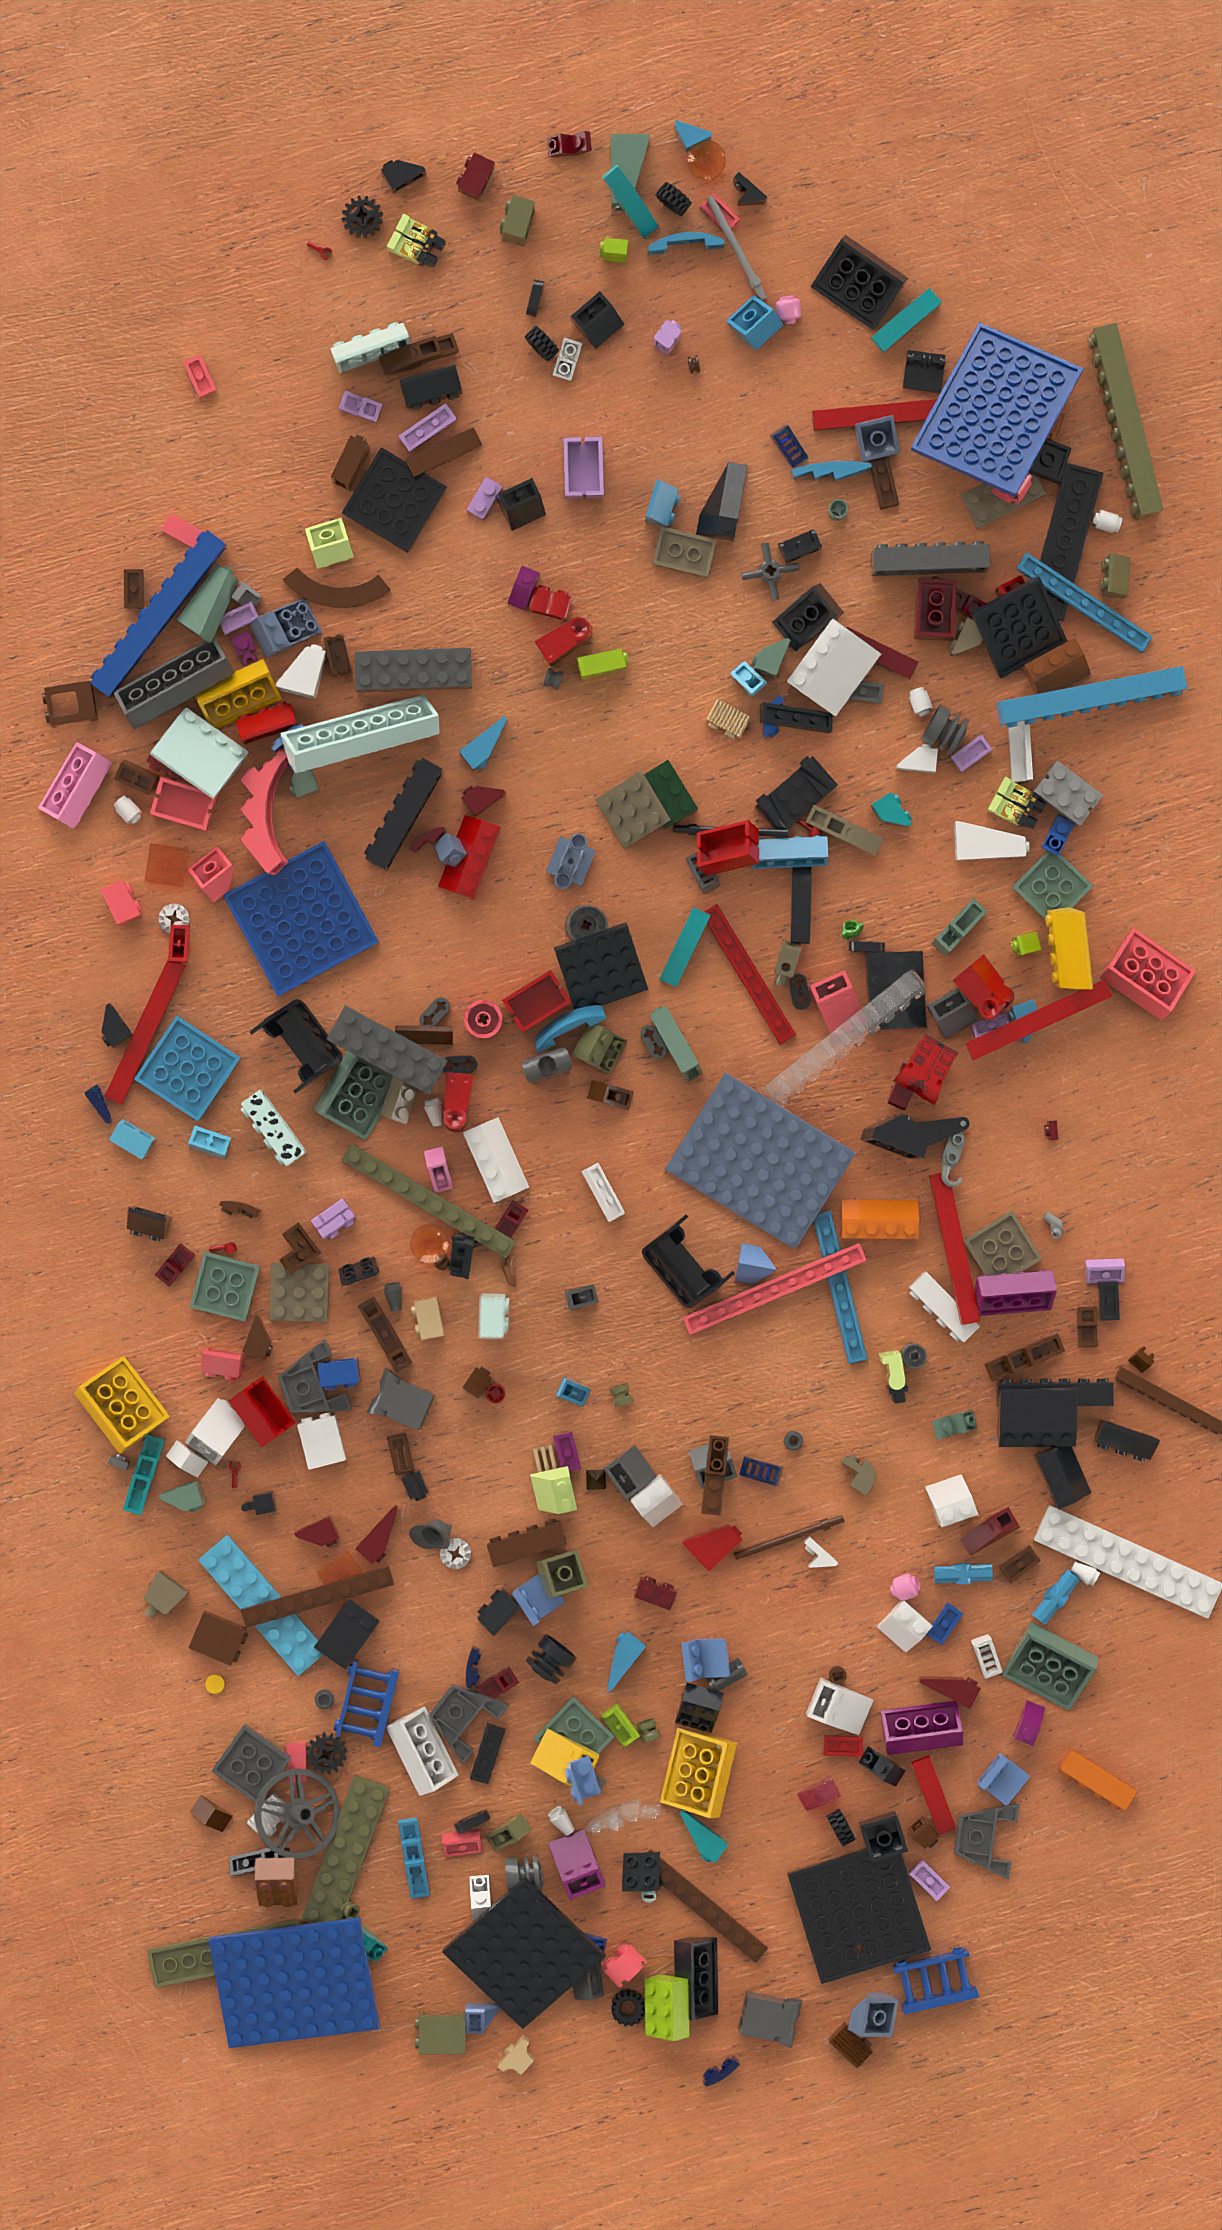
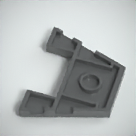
M326 1339L278 1376L291 1413L352 1410L346 1393L327 1400L323 1388L320 1387V1380L313 1362L332 1356Z
M452 1684L429 1713V1716L441 1734L446 1738L449 1746L458 1756L459 1761L464 1764L474 1749L460 1739L459 1736L482 1708L499 1720L509 1707V1704Z
M1019 1804L959 1814L954 1853L1005 1879H1009L1011 1861L992 1858L997 1820L1017 1822Z

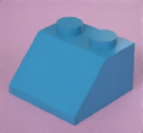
M754 295L726 320L727 324L755 351L784 325L774 309Z
M656 480L645 522L666 528L668 524L673 523L675 513H672L673 506H678L681 496L677 494L678 488L661 480Z

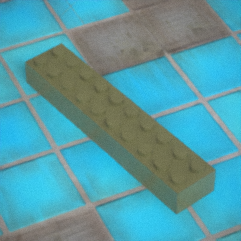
M1117 323L1093 329L1087 341L1089 349H1093L1094 357H1092L1094 368L1098 369L1097 382L1099 387L1102 386L1104 394H1101L1102 402L1104 405H1107L1108 412L1106 417L1108 424L1112 425V441L1117 444L1118 449L1115 450L1118 461H1121V477L1126 480L1127 484L1125 493L1127 498H1130L1132 504L1129 506L1132 517L1135 516L1136 521L1157 516L1164 509Z

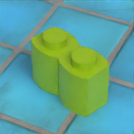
M605 237V241H601L600 257H603L604 262L626 264L628 240Z

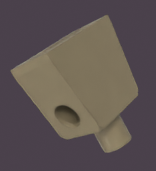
M782 940L774 968V973H777L775 984L786 986L788 977L793 978L801 952L800 944ZM783 963H789L788 968H783L782 965Z
M159 1570L144 1597V1600L149 1603L144 1613L152 1619L159 1611L166 1615L189 1590Z

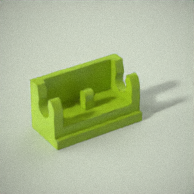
M618 1703L600 1715L622 1746L626 1747L640 1737L639 1731Z

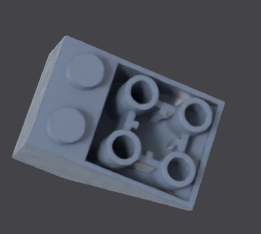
M305 598L261 615L249 624L266 659L284 652L322 632Z

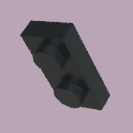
M1118 1281L1098 1282L1100 1321L1120 1320Z

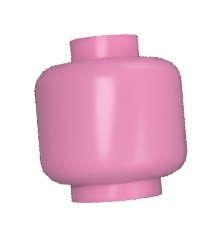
M795 295L782 296L776 302V313L780 320L784 321V324L796 323V319L802 316L801 303L799 299L795 298Z
M908 1573L894 1578L893 1586L890 1589L894 1597H898L900 1601H906L918 1595L920 1584L916 1576Z

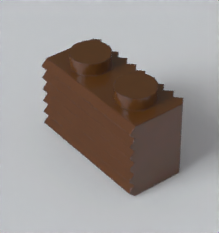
M844 2022L828 2039L856 2068H859L873 2053L872 2044L867 2038H860V2036L848 2030L849 2025Z

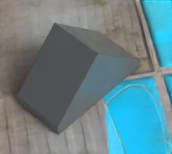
M594 1284L565 1291L569 1311L598 1303Z

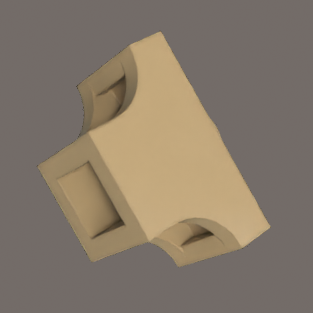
M524 2034L514 2045L511 2043L505 2049V2055L498 2062V2068L501 2071L514 2069L522 2075L533 2063L534 2056L527 2049L529 2039Z

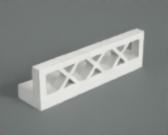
M1020 722L1017 727L1008 728L1011 780L1013 782H1028L1033 780L1030 724L1025 725V722Z

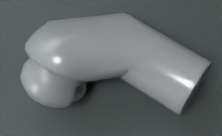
M1047 1211L1042 1219L1050 1224L1051 1236L1054 1239H1059L1063 1235L1062 1221Z

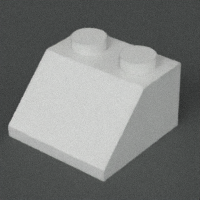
M904 1600L899 1601L877 1626L904 1652L915 1646L933 1627L929 1621Z

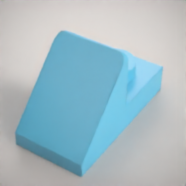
M745 661L730 673L746 690L749 696L755 695L767 684L766 680Z

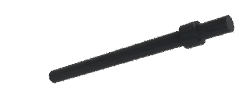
M697 824L674 825L673 832L697 835V832L717 827L697 826ZM758 828L759 836L788 837L789 834L788 829Z

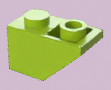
M1037 931L1013 937V942H1010L1012 952L1016 953L1017 956L1041 950Z

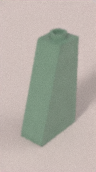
M611 134V169L617 164L636 190L650 136L649 134ZM611 193V208L623 210Z
M216 564L176 619L209 644L213 640L231 596L239 582L233 576L235 572L228 566L223 568Z
M667 1006L663 1008L658 1007L653 1010L650 1018L685 1082L687 1083L702 1075L703 1073L697 1059Z

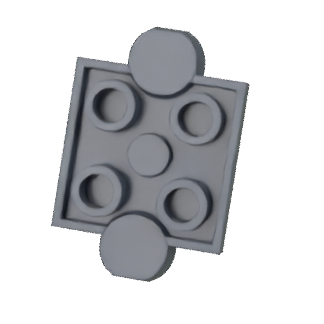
M576 833L570 840L560 836L546 873L556 876L554 882L559 888L567 889L571 883L582 887L596 850L586 847L587 838L582 834Z

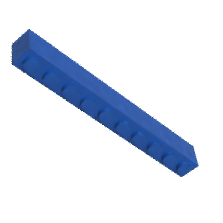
M209 530L205 533H200L196 539L198 543L194 548L190 547L184 555L186 558L182 563L179 562L174 567V574L171 578L167 577L161 585V591L158 594L155 593L149 600L151 604L148 608L141 610L137 616L139 618L138 621L128 627L126 630L127 635L124 639L120 638L112 655L108 654L102 662L104 664L100 670L96 669L92 674V681L90 683L108 697L112 698L113 692L118 690L227 548V545Z

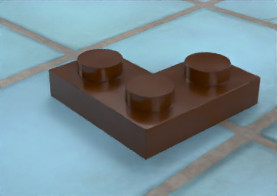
M299 1222L282 1234L293 1250L279 1261L290 1275L321 1254Z

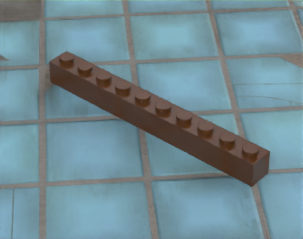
M1120 1367L1115 1375L1116 1381L1122 1384L1123 1382L1127 1383V1387L1138 1389V1393L1149 1395L1148 1398L1153 1401L1155 1399L1158 1400L1159 1404L1164 1407L1165 1405L1169 1406V1409L1174 1412L1176 1410L1179 1411V1415L1185 1418L1187 1416L1190 1417V1421L1201 1423V1427L1212 1429V1433L1216 1435L1218 1433L1222 1434L1221 1420L1123 1367Z

